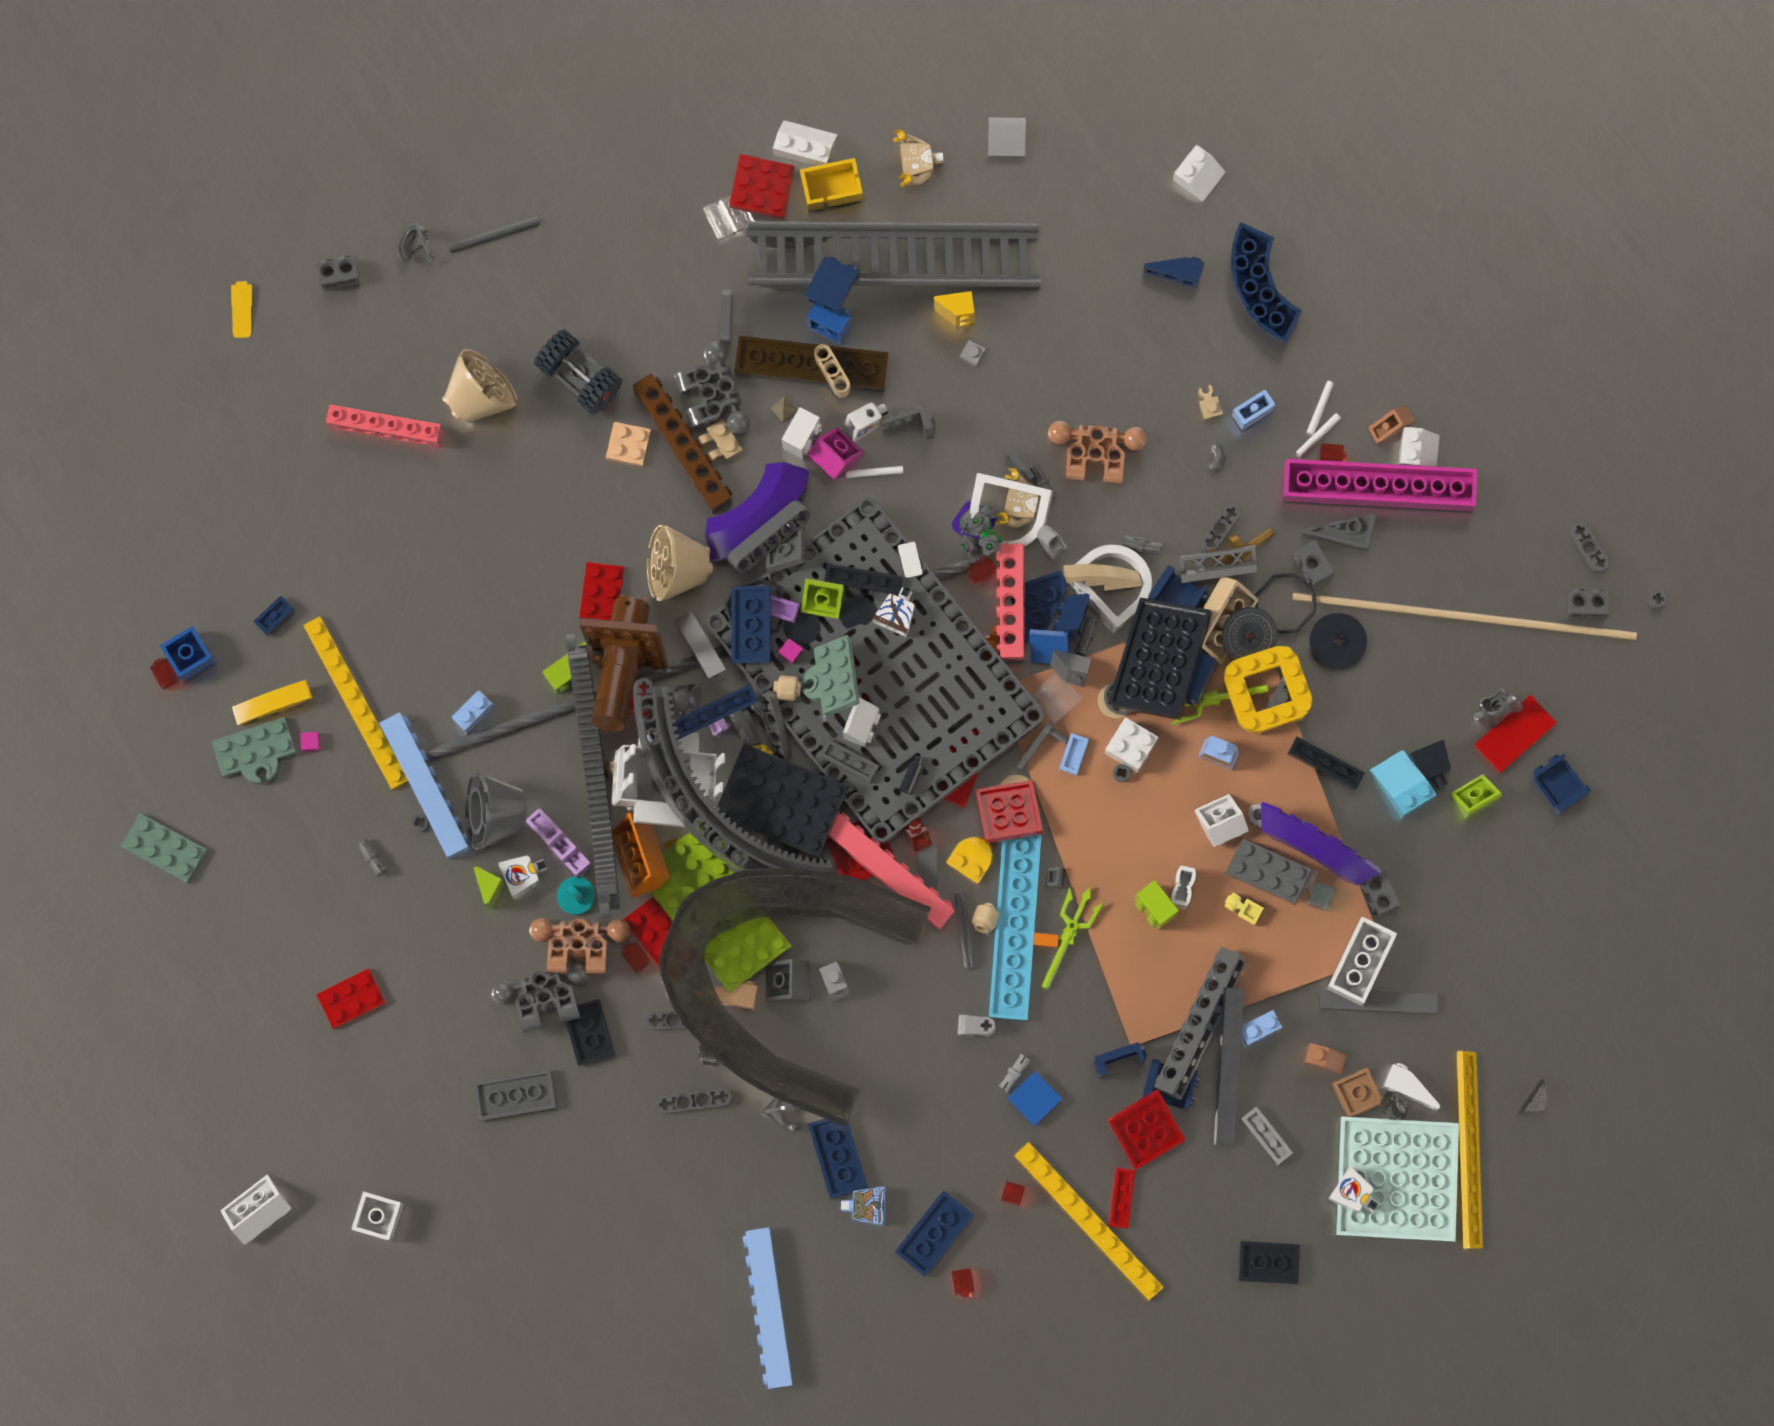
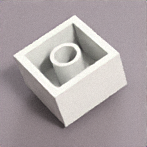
M799 407L781 439L783 449L801 459L805 455L808 456L807 453L813 446L811 445L814 439H818L822 432V429H820L822 426L820 417Z
M1125 717L1106 747L1104 754L1138 773L1157 743L1158 736Z
M363 1191L352 1230L392 1242L404 1204Z

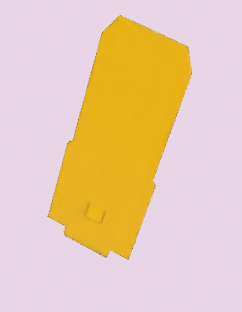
M236 281V285H231L233 335L235 338H248L251 335L252 284L247 285V281Z

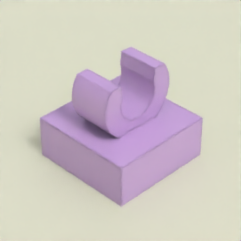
M725 718L708 726L713 736L717 737L727 730L732 723L726 724Z

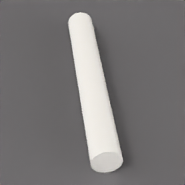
M1327 381L1307 430V433L1310 435H1314L1334 386V383L1331 381Z
M1335 413L1296 451V454L1302 457L1341 417Z
M903 466L846 471V477L856 478L903 474Z

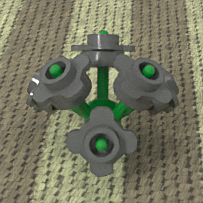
M986 505L981 508L982 512H977L973 518H970L972 514H969L968 518L964 517L960 521L959 527L962 528L960 534H963V532L969 534L971 529L981 534L980 540H977L975 537H968L966 534L963 535V541L960 543L962 551L967 553L968 557H973L974 553L977 554L981 546L983 554L986 556L992 552L1000 551L1001 546L998 543L1002 542V536L996 535V532L991 530L990 518H996L995 512H998V510H993V507Z

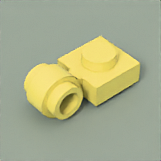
M1234 893L1231 896L1228 895L1225 907L1232 912L1239 909L1240 911L1237 916L1255 925L1264 908L1249 899H1246L1245 903L1242 904V898Z

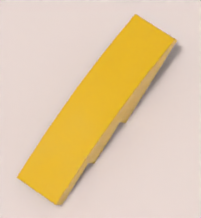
M307 680L240 703L233 706L232 709L237 724L243 725L257 718L262 719L275 712L285 711L312 699Z

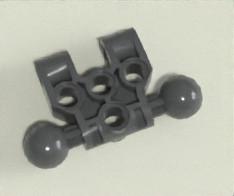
M711 342L704 349L705 360L714 365L715 370L712 371L700 365L676 374L675 379L681 395L700 391V396L703 399V403L686 410L692 429H700L718 422L723 418L726 410H729L730 415L727 418L729 431L734 434H743L750 427V418L748 414L740 410L739 405L742 402L731 369L726 367L724 362L727 357V349L720 342ZM702 373L708 374V377L705 380L699 379V376ZM730 384L732 387L729 391H723L724 385ZM707 391H714L711 397L707 398L704 396ZM713 408L720 409L716 415H712L710 412Z
M576 960L570 963L568 973L537 971L529 977L520 978V983L513 985L508 981H499L492 988V998L500 1005H508L514 1000L516 995H519L515 1003L522 1031L526 1033L542 1028L540 1019L542 1011L547 1012L557 1008L561 1023L580 1018L573 988L564 982L571 981L576 985H582L589 980L591 974H586V962ZM539 981H545L542 985L537 984ZM562 993H568L565 997L560 996ZM544 998H549L548 1001L541 1002ZM525 1003H531L528 1007H522Z

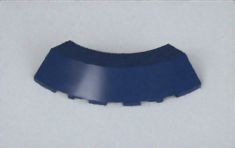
M1240 222L1234 237L1231 254L1232 276L1237 294L1252 319L1268 334L1286 344L1300 318L1302 310L1281 296L1272 279L1269 269V255L1274 237Z

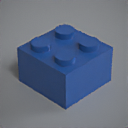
M813 305L807 316L808 328L842 344L852 326L851 314H849L850 312L847 309L843 308L842 314L838 316Z
M193 626L160 645L176 674L183 682L216 662Z

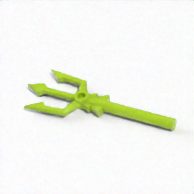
M1267 685L1248 688L1250 695L1268 692ZM1217 690L1210 694L1207 692L1201 696V704L1197 705L1196 714L1181 717V720L1176 719L1171 725L1200 718L1204 706H1220V701L1229 700L1228 692L1218 694Z
M1091 886L1082 894L1083 899L1073 920L1065 914L1069 902L1073 900L1071 887H1069L1060 913L1067 927L1059 937L1062 942L1042 984L1043 988L1049 989L1068 945H1074V937H1076L1077 930L1091 928L1105 903L1103 902L1093 908L1094 913L1088 923H1077L1087 900L1091 899Z

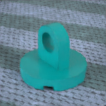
M574 876L567 878L558 888V904L563 911L570 915L585 914L595 903L594 887L583 877L577 878Z

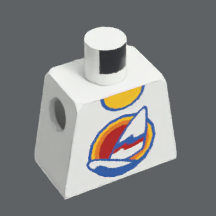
M869 403L848 414L843 428L852 441L856 442L878 428L882 417L888 414V410L884 404L875 407L873 403Z
M529 856L498 863L514 899L538 885L540 880L537 874L547 870L543 859L532 863Z
M1352 1167L1348 1168L1328 1200L1356 1213L1360 1211L1362 1206L1373 1212L1379 1203L1369 1196L1374 1188Z

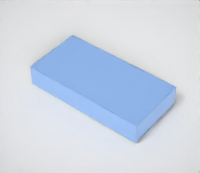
M1071 733L1059 770L1078 775L1089 743L1088 738Z

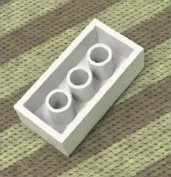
M1361 917L1327 989L1362 1006L1397 933Z

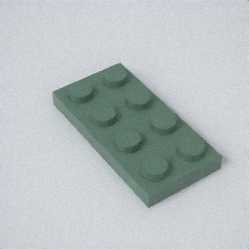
M139 813L120 846L186 883H189L207 852V849Z

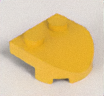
M982 837L966 838L956 846L946 863L979 884L993 863L992 846L990 843H986Z

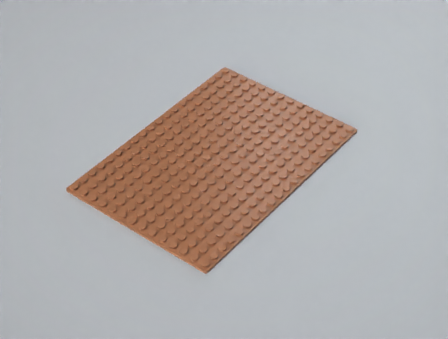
M1251 632L1246 634V637H1248V641L1250 638L1253 639L1254 635H1252ZM1126 642L1085 656L1091 658L1084 687L1065 683L1053 668L1020 679V683L1042 709L1044 717L1041 725L1020 740L1018 744L1024 756L1048 721L1054 724L1052 727L1068 738L1066 743L1063 744L1047 733L1027 761L1026 766L1033 780L1034 788L1078 906H1080L1083 899L1082 894L1091 886V899L1087 900L1081 913L1084 922H1089L1094 913V907L1105 902L1091 928H1087L1129 1044L1131 1045L1137 1042L1142 1044L1181 1030L1182 1024L1189 1015L1190 1007L1194 1004L1198 991L1206 979V974L1212 967L1215 955L1221 947L1239 953L1248 960L1235 988L1244 989L1243 1007L1333 975L1360 918L1364 917L1370 921H1373L1360 885L1357 886L1344 881L1317 861L1285 844L1271 839L1262 831V826H1254L1253 823L1249 822L1248 810L1250 806L1265 802L1280 808L1281 812L1289 816L1293 814L1305 823L1306 821L1318 827V830L1342 841L1315 769L1287 754L1297 736L1303 739L1297 721L1276 727V729L1263 731L1262 734L1254 735V733L1247 732L1239 726L1230 699L1220 701V706H1204L1200 718L1175 725L1171 724L1176 719L1135 711L1122 718H1110L1101 712L1098 706V695L1103 687L1115 681ZM1227 655L1223 664L1218 663V667L1215 672H1212L1202 695L1207 692L1210 694L1217 690L1218 694L1227 692L1224 685V674L1226 667L1234 661L1229 655ZM1276 668L1244 678L1247 688L1267 685L1268 692L1250 695L1256 712L1265 709L1281 681ZM1013 683L1006 684L1005 689L1012 691L1015 689V685ZM1197 704L1185 706L1182 717L1196 714ZM1035 712L1028 715L1032 721L1039 719V715ZM1126 717L1158 736V741L1139 772L1136 773L1130 769L1129 779L1124 783H1119L1113 778V770L1121 763L1104 753ZM1071 733L1089 739L1077 776L1059 770ZM1214 736L1237 746L1239 755L1232 770L1198 757L1206 738ZM1120 769L1117 770V771H1118V774H1116V775H1117L1118 777H1119V776H1122L1123 778L1126 777V776H1125V773H1127V772H1126L1125 770H1124V771H1121ZM1230 794L1243 813L1249 831L1213 847L1194 810ZM1242 839L1312 869L1313 872L1296 906L1226 875L1225 872ZM1180 866L1195 868L1196 878L1191 888L1192 894L1187 908H1177L1179 910L1177 916L1161 929L1152 928L1146 920L1148 917L1144 911L1141 913L1134 905L1136 903V894L1155 880L1171 900L1175 887V877ZM1234 893L1242 898V904L1245 903L1246 899H1249L1264 908L1255 925L1238 917L1239 909L1232 912L1225 907L1228 895L1231 896Z

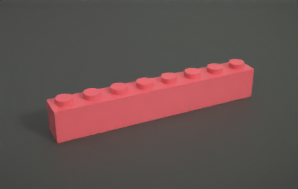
M843 812L841 814L838 813L828 838L940 931L955 914L954 906L946 899L944 901L938 897L939 893L934 888L930 887L928 889L923 884L924 880L917 874L913 876L909 873L910 869L904 863H897L894 860L895 856L887 849L883 851L879 847L880 843L873 837L869 839L865 836V831L859 825L853 826L850 823L851 819Z

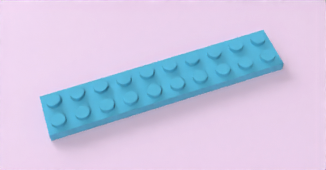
M1042 834L1002 841L997 903L999 918L995 929L989 1006L990 1018L1028 1020Z

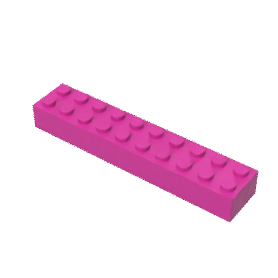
M1286 459L1284 464L1283 501L1472 512L1476 507L1477 469Z

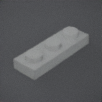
M1257 1106L1241 1118L1242 1122L1277 1166L1293 1154Z

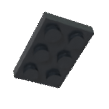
M600 999L577 1005L580 1018L567 1021L566 1026L578 1066L615 1056L616 1053Z
M1240 1241L1239 1281L1298 1284L1300 1244Z

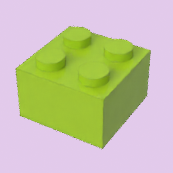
M1155 880L1135 896L1136 903L1134 905L1141 913L1144 911L1148 917L1146 920L1152 928L1161 929L1173 920L1179 912Z

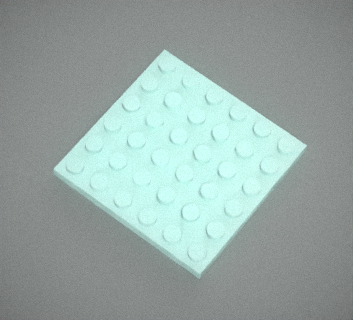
M1341 1117L1338 1183L1348 1168L1352 1167L1374 1188L1369 1196L1379 1203L1373 1212L1362 1206L1358 1213L1337 1204L1336 1235L1455 1242L1459 1123Z

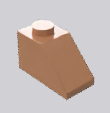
M1403 406L1393 409L1368 427L1376 443L1379 444L1401 433L1404 426L1410 427L1416 421L1408 407Z
M1310 1043L1307 1048L1304 1065L1342 1074L1346 1055L1331 1048Z

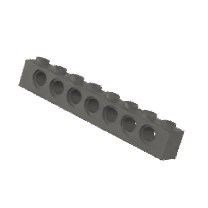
M1221 947L1215 955L1212 967L1206 974V979L1198 991L1194 1004L1190 1007L1189 1015L1181 1026L1178 1038L1174 1041L1172 1050L1164 1062V1067L1156 1078L1154 1087L1160 1092L1182 1100L1222 1016L1224 987L1235 988L1248 961L1241 954Z

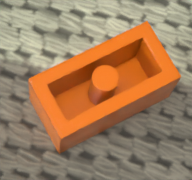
M1034 933L1033 946L1057 949L1059 935Z

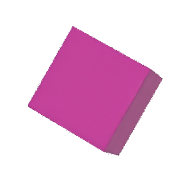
M788 639L780 649L779 655L793 664L803 652V648L791 639Z
M318 732L300 733L301 750L303 752L320 751Z

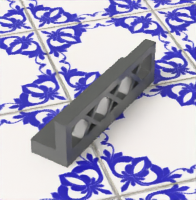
M1255 545L1180 556L1182 583L1258 572L1259 569ZM1252 551L1253 561L1246 562L1240 556L1243 552ZM1227 554L1236 558L1232 564H1226L1221 559ZM1206 557H1212L1217 561L1213 567H1207L1202 563ZM1193 560L1198 565L1193 570H1186L1185 561Z

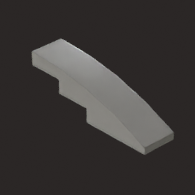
M689 611L674 620L708 679L711 680L726 672L724 665L693 613Z

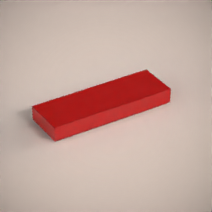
M1116 1167L1109 1227L1128 1229L1136 1170Z

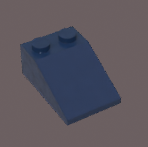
M1090 594L1069 595L1065 601L1062 600L1058 610L1061 612L1060 618L1055 619L1052 629L1068 632L1069 640L1077 642L1089 606Z

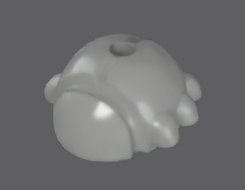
M1261 803L1250 806L1248 810L1249 822L1261 827Z

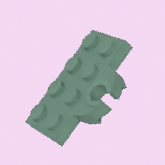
M845 635L814 648L816 665L805 673L801 685L809 687L811 683L814 682L812 688L804 689L803 693L813 702H821L822 714L826 717L860 704L851 638Z
M285 717L211 741L223 778L242 772L245 779L255 784H262L261 779L257 777L259 770H267L266 778L268 781H271L276 774L278 775V760L297 754Z

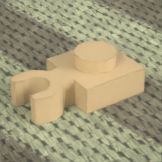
M1208 385L1209 392L1207 394L1202 392V388L1198 390L1199 396L1204 399L1199 401L1204 421L1223 416L1218 396L1212 398L1213 388L1211 385Z

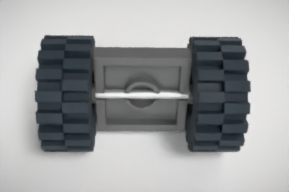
M562 329L542 346V350L535 357L534 365L548 377L555 376L577 396V403L591 415L597 414L617 394L623 379L609 367L603 368L579 347L580 342L566 329Z

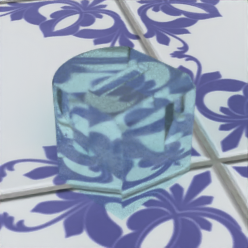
M1315 882L1308 905L1328 911L1335 890Z

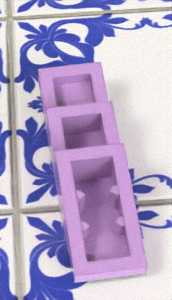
M540 808L526 819L530 827L577 878L592 867V864Z

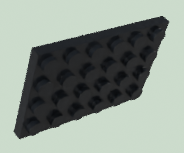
M1140 597L1108 705L1110 707L1181 720L1211 620L1212 611Z
M743 744L717 807H720L718 813L724 812V818L730 817V822H735L737 825L820 858L849 786Z

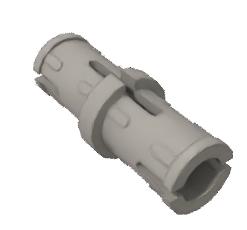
M1020 1054L1013 1067L1008 1069L1009 1073L999 1087L1009 1093L1016 1081L1021 1079L1022 1072L1031 1060Z

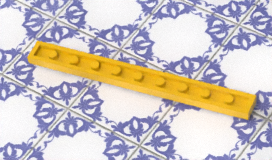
M319 616L303 625L390 788L394 790L409 782L322 618Z
M1457 1051L1463 1248L1483 1249L1476 1052Z
M1029 1142L1014 1155L1148 1301L1163 1288L1157 1279Z

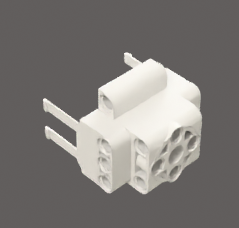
M692 733L677 740L682 743L678 746V749H684L681 756H687L684 763H690L687 770L694 771L691 777L697 776L695 784L701 783L699 790L705 789L706 791L703 796L709 795L708 802L715 801V797L723 793L724 783L720 782L716 786V770L722 764H725V754L722 753L716 758V754L698 752L699 733ZM638 738V746L636 744L622 745L615 753L612 805L625 806L628 811H634V823L685 828L670 809L662 794L653 790L651 784L654 778L647 765L640 739ZM669 780L666 781L667 789H672V782ZM682 800L678 802L679 808L683 810L685 807Z

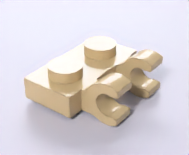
M723 419L707 427L708 434L698 438L702 447L713 441L718 449L708 453L712 463L722 457L727 461L742 452V448L731 431H729Z

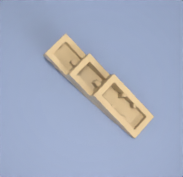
M1097 564L1063 566L1067 583L1084 581L1086 587L1103 585L1105 591L1142 586L1138 571Z

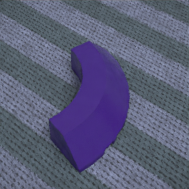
M786 462L766 464L759 485L742 504L727 513L707 518L705 536L707 546L710 548V561L716 562L728 559L729 553L788 504L798 501L801 493L805 491L809 471Z
M1265 802L1261 803L1262 831L1271 839L1303 853L1335 873L1344 881L1357 886L1381 874L1382 870L1367 858L1363 859L1357 855V851L1342 844V841L1332 835H1327L1318 830V827L1307 821L1305 823L1293 814L1289 816L1281 812L1280 808Z

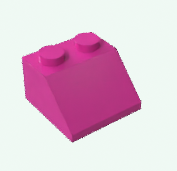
M836 427L819 437L807 454L829 476L835 479L847 471L863 455L864 451L841 429Z

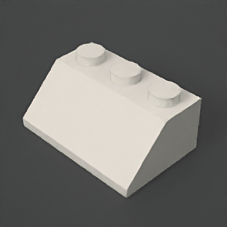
M784 120L775 139L773 154L780 158L810 166L830 163L838 135Z
M266 1175L220 1211L232 1232L245 1245L292 1208L271 1178Z

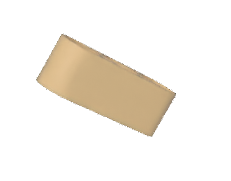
M825 344L818 345L814 352L816 363L834 394L838 397H846L850 393V382L830 347ZM821 352L828 354L826 358H820L818 355ZM830 368H836L838 370L835 374H829L827 372ZM842 383L847 387L844 390H839L836 388L837 385Z

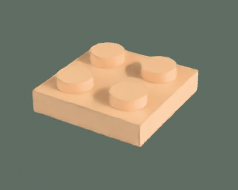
M614 422L606 460L643 467L651 429Z

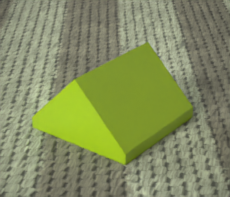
M806 578L801 612L839 619L844 585Z
M1483 774L1450 793L1465 819L1498 801L1502 796L1501 792Z
M474 867L484 904L489 910L493 909L505 883L501 878L479 867Z

